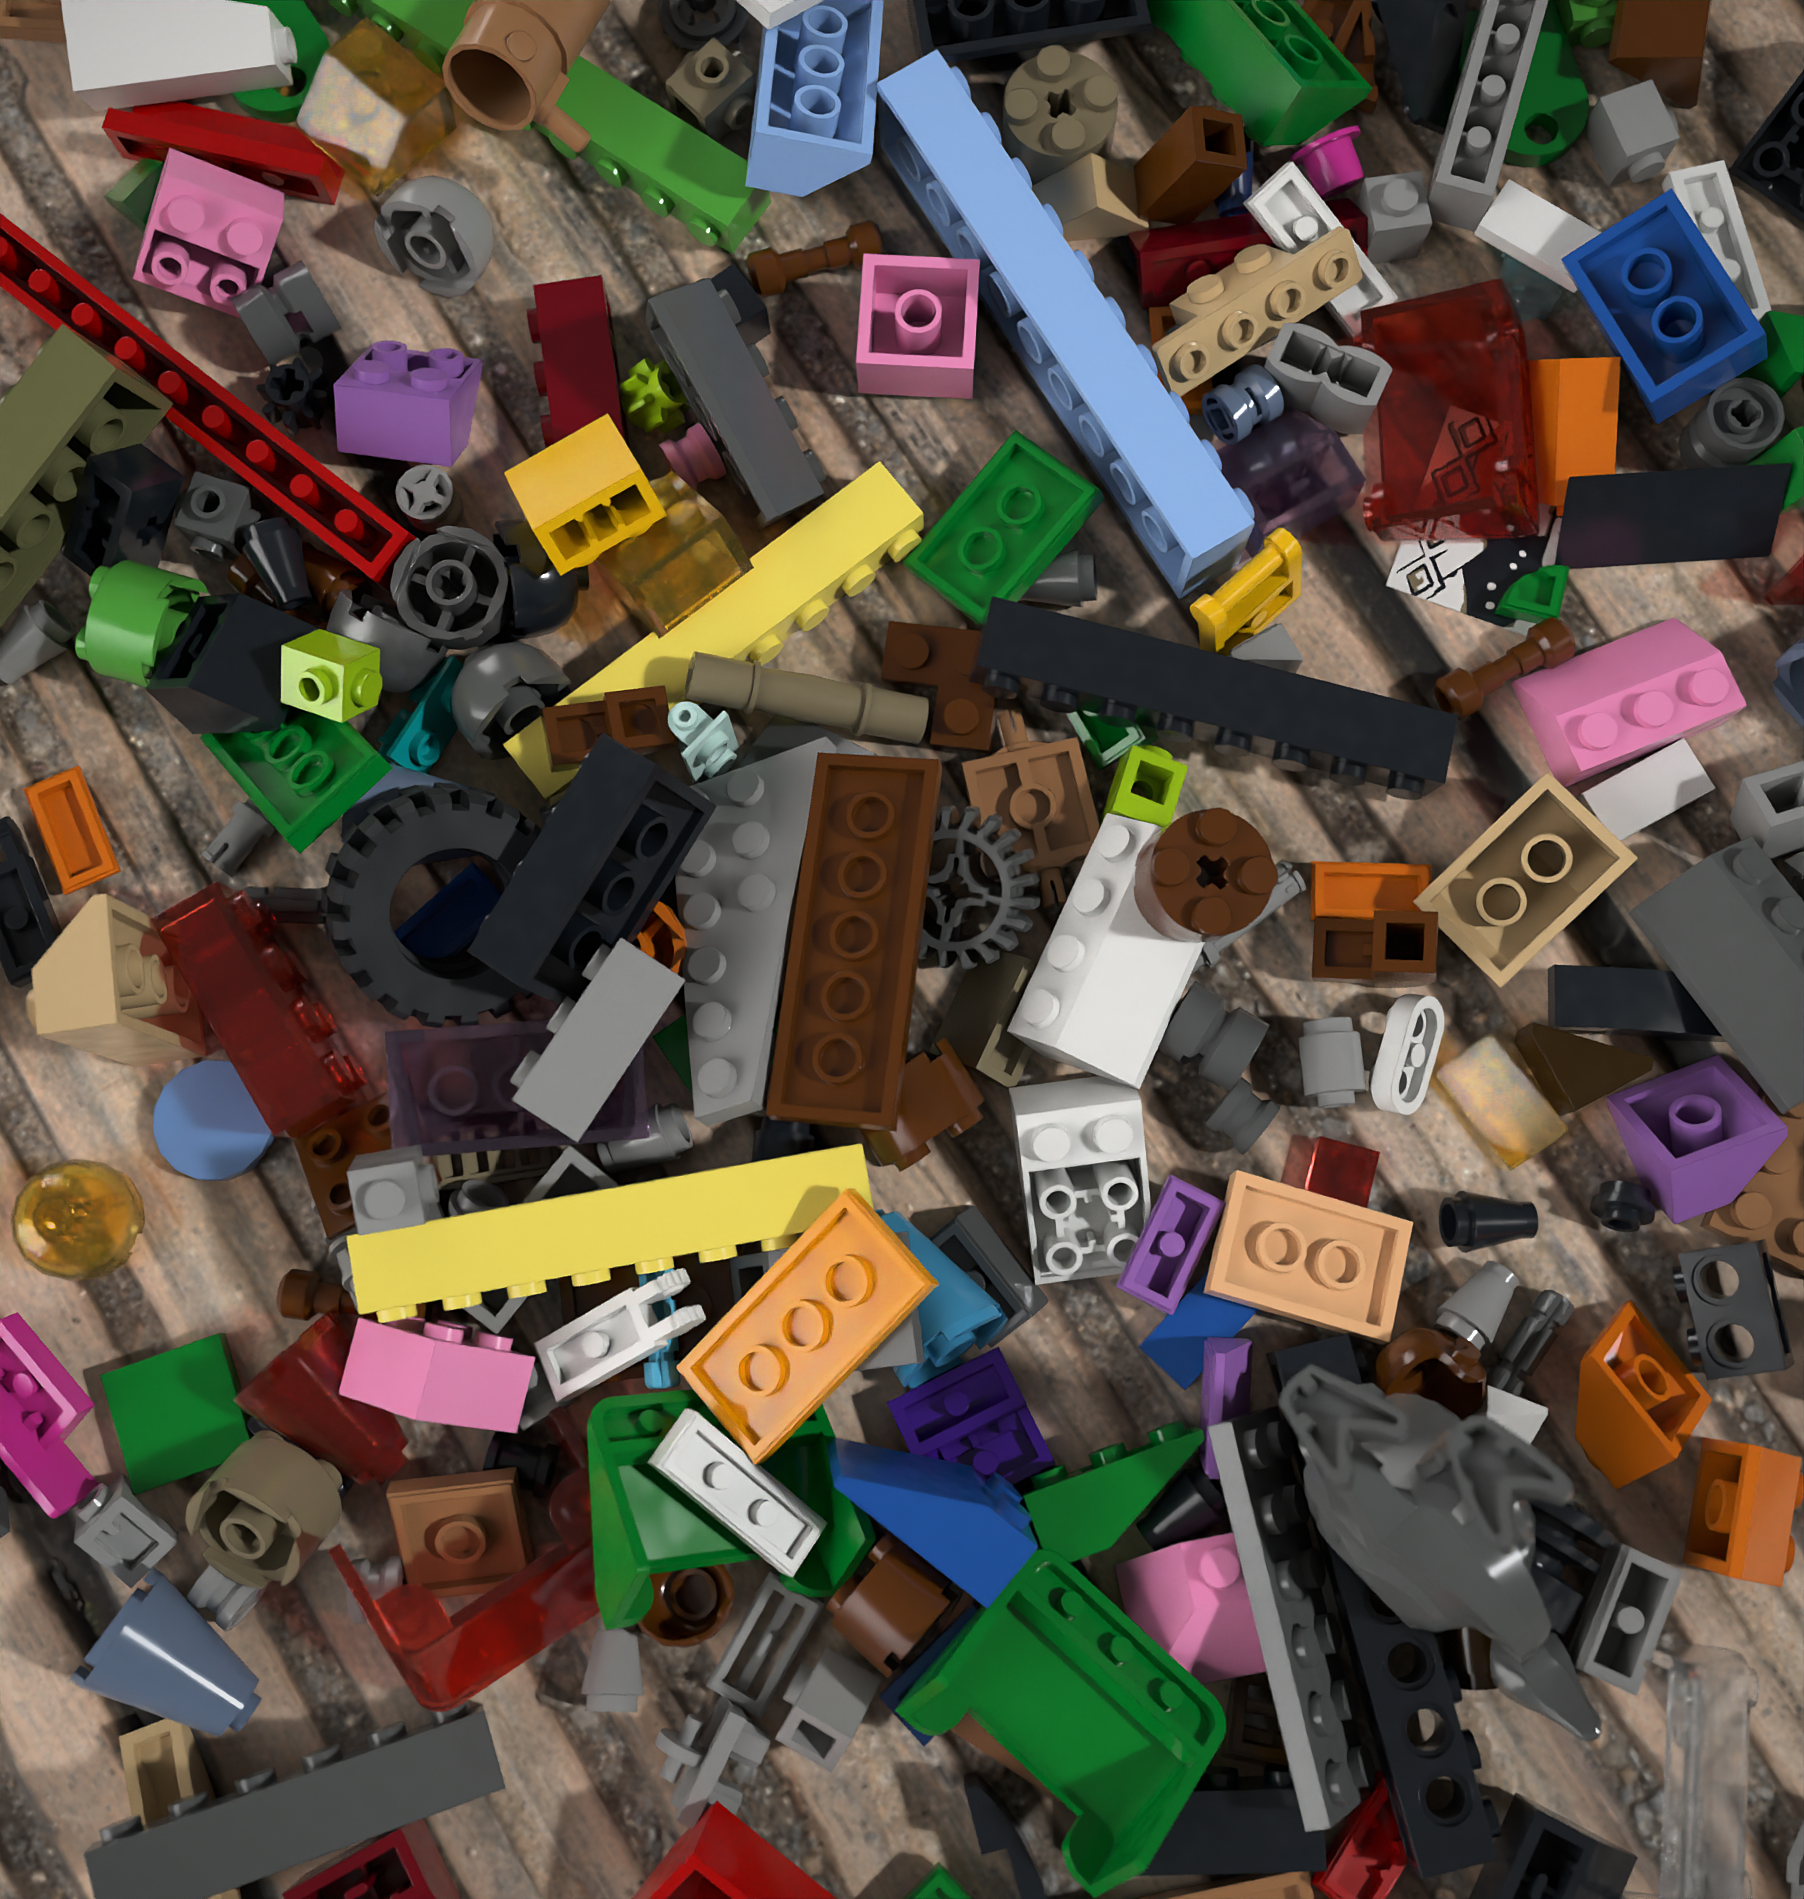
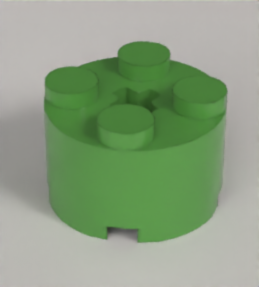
M123 560L112 568L99 566L93 573L89 584V594L92 602L87 622L80 629L76 638L75 650L78 658L89 661L92 669L100 675L146 688L197 598L200 597L199 592L208 593L206 585L198 579L132 560Z

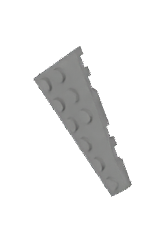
M826 736L690 786V788L717 806L675 874L678 919L685 928L687 946L682 969L683 979H685L684 994L695 1119L706 1126L753 1113L764 1108L777 1035L772 1030L779 997H783L785 967L791 943L818 752L836 753L837 749Z

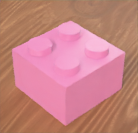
M863 254L856 355L858 393L972 399L980 259Z
M417 1316L383 1323L358 1318L338 1394L414 1420L517 1433L535 1357L512 1351L513 1338L489 1332L475 1331L474 1339H471L474 1327L444 1320H437L436 1323L425 1322L423 1329L425 1319Z

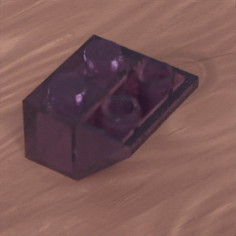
M1295 408L1278 416L1266 425L1251 431V434L1234 445H1226L1216 451L1222 464L1221 473L1232 489L1238 487L1246 494L1254 510L1255 517L1253 520L1255 524L1245 546L1251 558L1265 547L1264 539L1279 527L1286 529L1297 539L1352 508L1366 482V478L1336 432Z

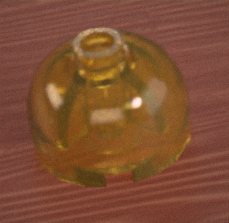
M81 1158L52 1163L30 1176L16 1195L10 1216L12 1240L23 1260L48 1277L76 1282L103 1278L124 1265L133 1252L129 1251L135 1244L137 1234H142L145 1224L143 1199L129 1176L106 1163Z

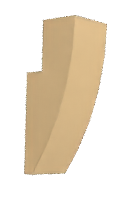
M163 1719L119 1736L131 1816L140 1814L143 1825L170 1816L167 1805L184 1797L208 1791L210 1801L216 1799L199 1748L189 1726L169 1719ZM236 1887L206 1899L242 1898L240 1888Z

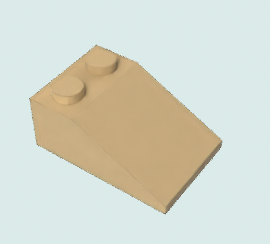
M1546 772L1435 879L1413 903L1422 911L1438 912V927L1502 988L1628 869L1638 857L1549 772Z

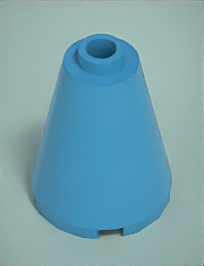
M878 1209L875 1212L894 1233L908 1231L911 1252L939 1283L918 1305L925 1362L892 1366L896 1378L899 1379L903 1387L905 1388L908 1384L910 1389H913L962 1364L963 1361L960 1356L971 1348L974 1343L981 1350L1004 1328L1008 1318L1001 1309V1306L900 1212L895 1211L886 1214L883 1209Z

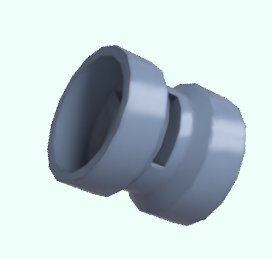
M1253 364L1234 377L1233 384L1230 386L1220 384L1207 392L1201 402L1202 411L1210 429L1219 440L1228 445H1234L1251 434L1253 425H1266L1283 413L1284 409L1283 396L1274 377L1265 368Z

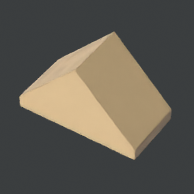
M1089 153L1063 170L1050 175L1032 186L1031 190L1041 205L1048 203L1057 213L1063 228L1062 236L1066 242L1128 236L1130 232L1149 230L1148 220L1138 218L1134 172L1093 153Z

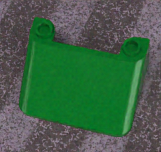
M694 1389L608 1397L599 1401L594 1406L588 1418L587 1442L595 1594L606 1630L635 1625L646 1616L654 1599V1589L650 1574L763 1559L647 1463L685 1408L696 1411L744 1452ZM823 1404L812 1413L765 1463L759 1464L828 1523L794 1576L789 1577L779 1572L780 1580L786 1589L808 1597L834 1595L853 1575L876 1538L867 1512L834 1487L827 1447L836 1436Z
M1039 1549L1032 1554L988 1609L984 1605L979 1608L912 1686L895 1709L914 1729L931 1736L948 1732L959 1723L967 1712L1078 1817L1063 1840L1062 1855L1072 1877L1094 1898L1139 1875L1148 1867L1226 1733L1225 1714L1215 1696L1064 1557L1047 1549Z

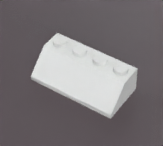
M1107 813L1007 1031L1044 1057L1140 1089L1205 942L1178 941L1163 936L1144 919L1135 902L1133 887L1135 886V863L1138 853L1145 842L1162 828L1155 824ZM1201 868L1202 872L1196 878V881L1203 888L1207 886L1206 881L1209 876Z

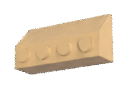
M106 893L92 895L32 969L33 990H30L27 994L26 1007L29 1020L33 1027L36 1028L37 1036L134 1067L205 1057L206 1048L196 940Z

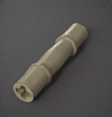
M694 651L692 654L685 686V699L740 709L745 714H751L753 709L802 722L852 728L853 734L857 736L868 734L914 744L920 743L928 719L929 703L926 697L872 687L871 683L863 682L858 687L811 674L762 668L761 661L753 660L752 662L697 651Z

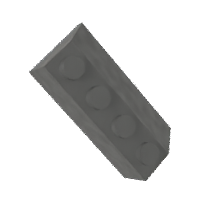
M706 278L660 293L648 299L645 323L696 418L718 451L727 475L756 529L760 531L819 499L824 494L820 483L825 481L826 477L813 451L807 449L802 452L792 433V430L798 428V424L788 403L783 396L774 399L763 378L770 375V372L760 350L754 342L746 346L735 326V324L741 322V317L730 294L725 288L717 292L710 278Z
M1752 836L1709 855L1634 907L1629 912V915L1783 1115L1804 1103V901Z

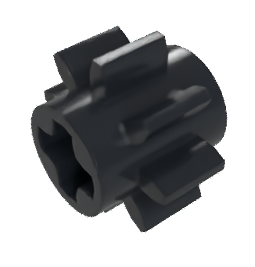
M295 357L292 364L277 366L272 363L269 365L271 372L267 376L266 383L256 386V390L268 402L261 411L269 422L276 424L283 420L284 426L292 436H296L299 429L314 427L319 430L322 428L320 420L324 415L325 409H333L335 405L328 393L323 391L329 385L323 372L320 369H316L308 374L307 368L298 357Z

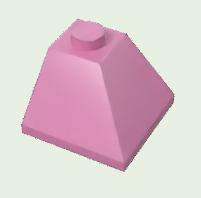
M1233 1533L1178 1543L1114 1565L1124 1613L1202 1685L1267 1672Z

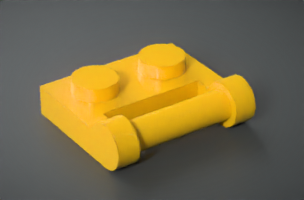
M1281 527L1275 529L1264 539L1265 547L1211 596L1203 594L1190 605V612L1199 626L1200 649L1228 656L1232 648L1261 632L1301 596L1302 549L1299 542L1286 529Z

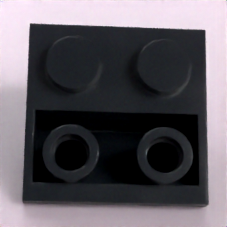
M242 593L200 596L197 598L145 690L192 734L278 731L281 724L290 715L292 708L291 705L281 702L282 645L320 628Z
M1516 1792L1500 1827L1501 1837H1497L1494 1840L1499 1860L1484 1863L1469 1899H1620L1638 1857Z

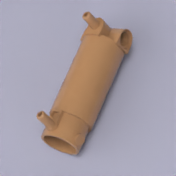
M474 0L463 22L464 28L447 52L442 65L444 83L453 100L469 116L485 126L502 131L520 130L533 120L538 125H544L576 153L581 152L589 143L591 135L559 108L556 102L570 81L567 74L612 0Z

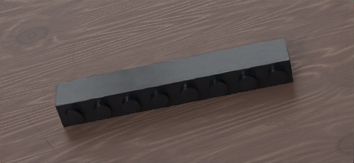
M992 596L983 616L968 681L982 685L981 689L983 692L995 697L1012 699L1016 698L1017 694L1040 699L1042 707L1054 712L1073 713L1076 709L1099 714V721L1119 728H1130L1134 726V723L1157 729L1156 734L1169 741L1190 742L1194 738L1214 743V749L1225 755L1246 757L1250 753L1272 758L1271 763L1284 770L1305 771L1309 767L1329 772V778L1340 784L1360 786L1365 784V782L1387 787V794L1405 800H1419L1422 796L1425 797L1445 784L1458 715L994 596Z

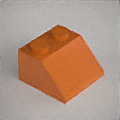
M1703 1437L1683 1563L1735 1579L1782 1587L1784 1574L1790 1571L1795 1557V1542L1790 1532L1793 1512L1801 1505L1804 1497V1475L1800 1472L1802 1458L1752 1444Z

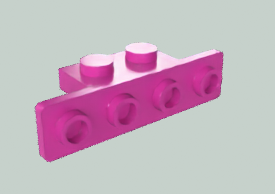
M16 1312L0 1319V1458L47 1515L51 1518H57L78 1506L88 1493L99 1485L64 1443L65 1439L95 1404L20 1314Z

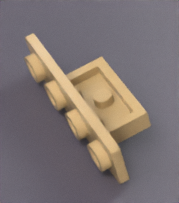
M1339 226L1296 254H1291L1265 244L1253 245L1240 251L1234 258L1235 262L1218 273L1206 275L1193 281L1187 287L1185 294L1169 303L1176 324L1182 326L1152 346V353L1166 391L1168 393L1174 391L1181 397L1279 334L1283 323L1298 322L1360 282L1363 274L1349 229Z

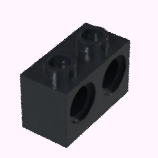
M1766 1239L1690 1250L1678 1254L1681 1266L1673 1267L1674 1286L1680 1303L1690 1304L1695 1328L1687 1329L1689 1352L1695 1366L1704 1365L1707 1380L1782 1371L1795 1364ZM1714 1261L1726 1262L1736 1270L1739 1277V1285L1733 1295H1721L1715 1292L1709 1285L1707 1272ZM1736 1324L1742 1326L1751 1334L1754 1348L1749 1357H1735L1726 1351L1721 1340V1334L1726 1325Z

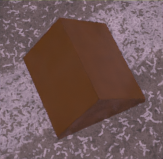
M1617 0L1608 63L1640 82L1652 79L1659 93L1688 110L1697 106L1712 0Z

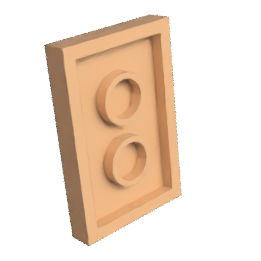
M1239 1170L1231 1173L1224 1199L1226 1204L1220 1217L1204 1293L1342 1334L1348 1333L1349 1336L1383 1345L1389 1343L1413 1222Z

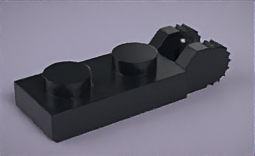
M6 816L0 819V845L6 858L5 861L0 862V962L8 982L15 987L21 988L33 982L32 969L61 935L62 929L34 859L29 856V849L23 839V835L17 823L10 816Z

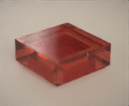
M1319 1136L1316 1138L1304 1190L1367 1208L1380 1152Z

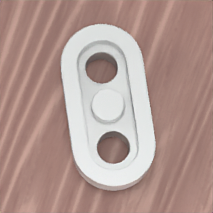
M1404 994L1397 999L1387 1013L1384 1036L1376 1063L1370 1071L1368 1080L1373 1100L1376 1106L1383 1111L1409 1115L1420 1107L1425 1098L1444 1031L1442 1006L1432 996Z

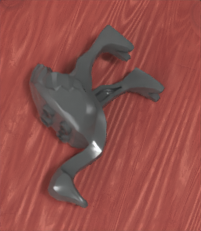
M1312 1364L1293 1377L1282 1391L1279 1405L1300 1438L1298 1446L1307 1463L1303 1471L1305 1496L1308 1500L1309 1509L1316 1519L1317 1529L1329 1545L1408 1627L1434 1632L1449 1629L1476 1628L1492 1638L1490 1648L1491 1677L1494 1685L1507 1698L1552 1720L1581 1741H1594L1598 1739L1601 1735L1602 1720L1589 1702L1568 1652L1551 1628L1552 1625L1530 1571L1535 1550V1516L1528 1501L1540 1500L1564 1505L1573 1498L1574 1494L1570 1479L1536 1448L1486 1415L1472 1416L1461 1421L1458 1416L1435 1401L1427 1400L1416 1394L1394 1393L1387 1396L1373 1383L1357 1385Z

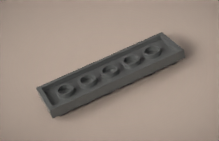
M1278 1406L1255 1410L1208 1426V1431L1305 1831L1326 1830L1335 1826L1372 1794L1375 1767L1368 1747L1361 1744L1355 1720L1358 1715V1698L1353 1683L1349 1679H1345L1339 1655L1342 1647L1341 1629L1335 1615L1327 1612L1321 1589L1326 1581L1325 1565L1320 1552L1312 1547L1306 1523L1310 1516L1308 1500L1305 1496L1304 1488L1296 1482L1291 1462L1294 1453L1292 1433L1287 1423L1281 1420Z

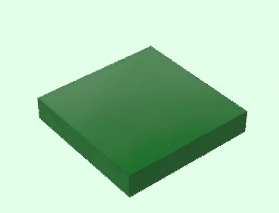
M217 1333L100 1375L134 1495L148 1492L220 1466L240 1444L252 1439L254 1436L247 1427L250 1415L226 1333Z

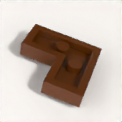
M889 621L881 680L891 684L938 689L930 744L937 748L991 754L999 697L983 692L981 689L982 685L968 682L980 631Z

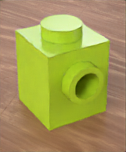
M322 629L315 630L282 645V703L341 723L378 705L382 690L380 648Z

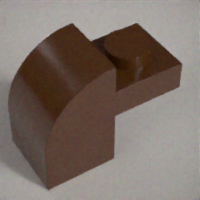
M1374 910V920L1314 918L1313 982L1375 984L1376 988L1419 987L1436 982L1438 912Z

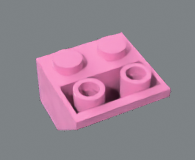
M169 148L153 199L133 279L241 318L231 298L258 283H262L283 222L284 193Z

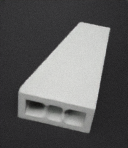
M61 0L73 92L95 111L108 110V107L116 109L293 85L290 64L297 62V49L290 28L284 27L266 6L229 0Z

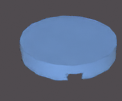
M204 1060L182 1069L164 1086L154 1107L153 1134L160 1153L175 1170L198 1180L229 1181L252 1171L261 1162L260 1159L265 1155L268 1147H272L278 1134L279 1109L272 1089L252 1070L231 1061Z

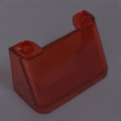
M1502 278L1360 311L1362 333L1354 336V346L1375 353L1393 369L1377 403L1382 482L1374 483L1371 496L1364 497L1363 514L1368 531H1374L1382 541L1498 540L1538 535L1540 532V512L1527 341L1521 316Z

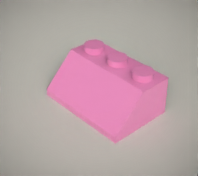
M1675 617L1575 656L1554 669L1545 668L1514 680L1511 683L1554 778L1564 788L1666 748L1682 738L1686 740L1719 727L1747 706L1722 652Z

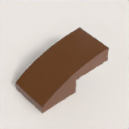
M665 685L605 692L602 701L542 708L541 719L551 773L579 769L582 760L592 750L602 733L640 755L673 747L675 745V738L668 725V714L670 711Z

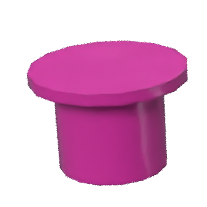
M1359 126L1343 128L1304 146L1289 158L1290 162H1293L1296 166L1304 164L1312 187L1322 200L1339 195L1364 181L1365 175L1352 143L1361 134Z

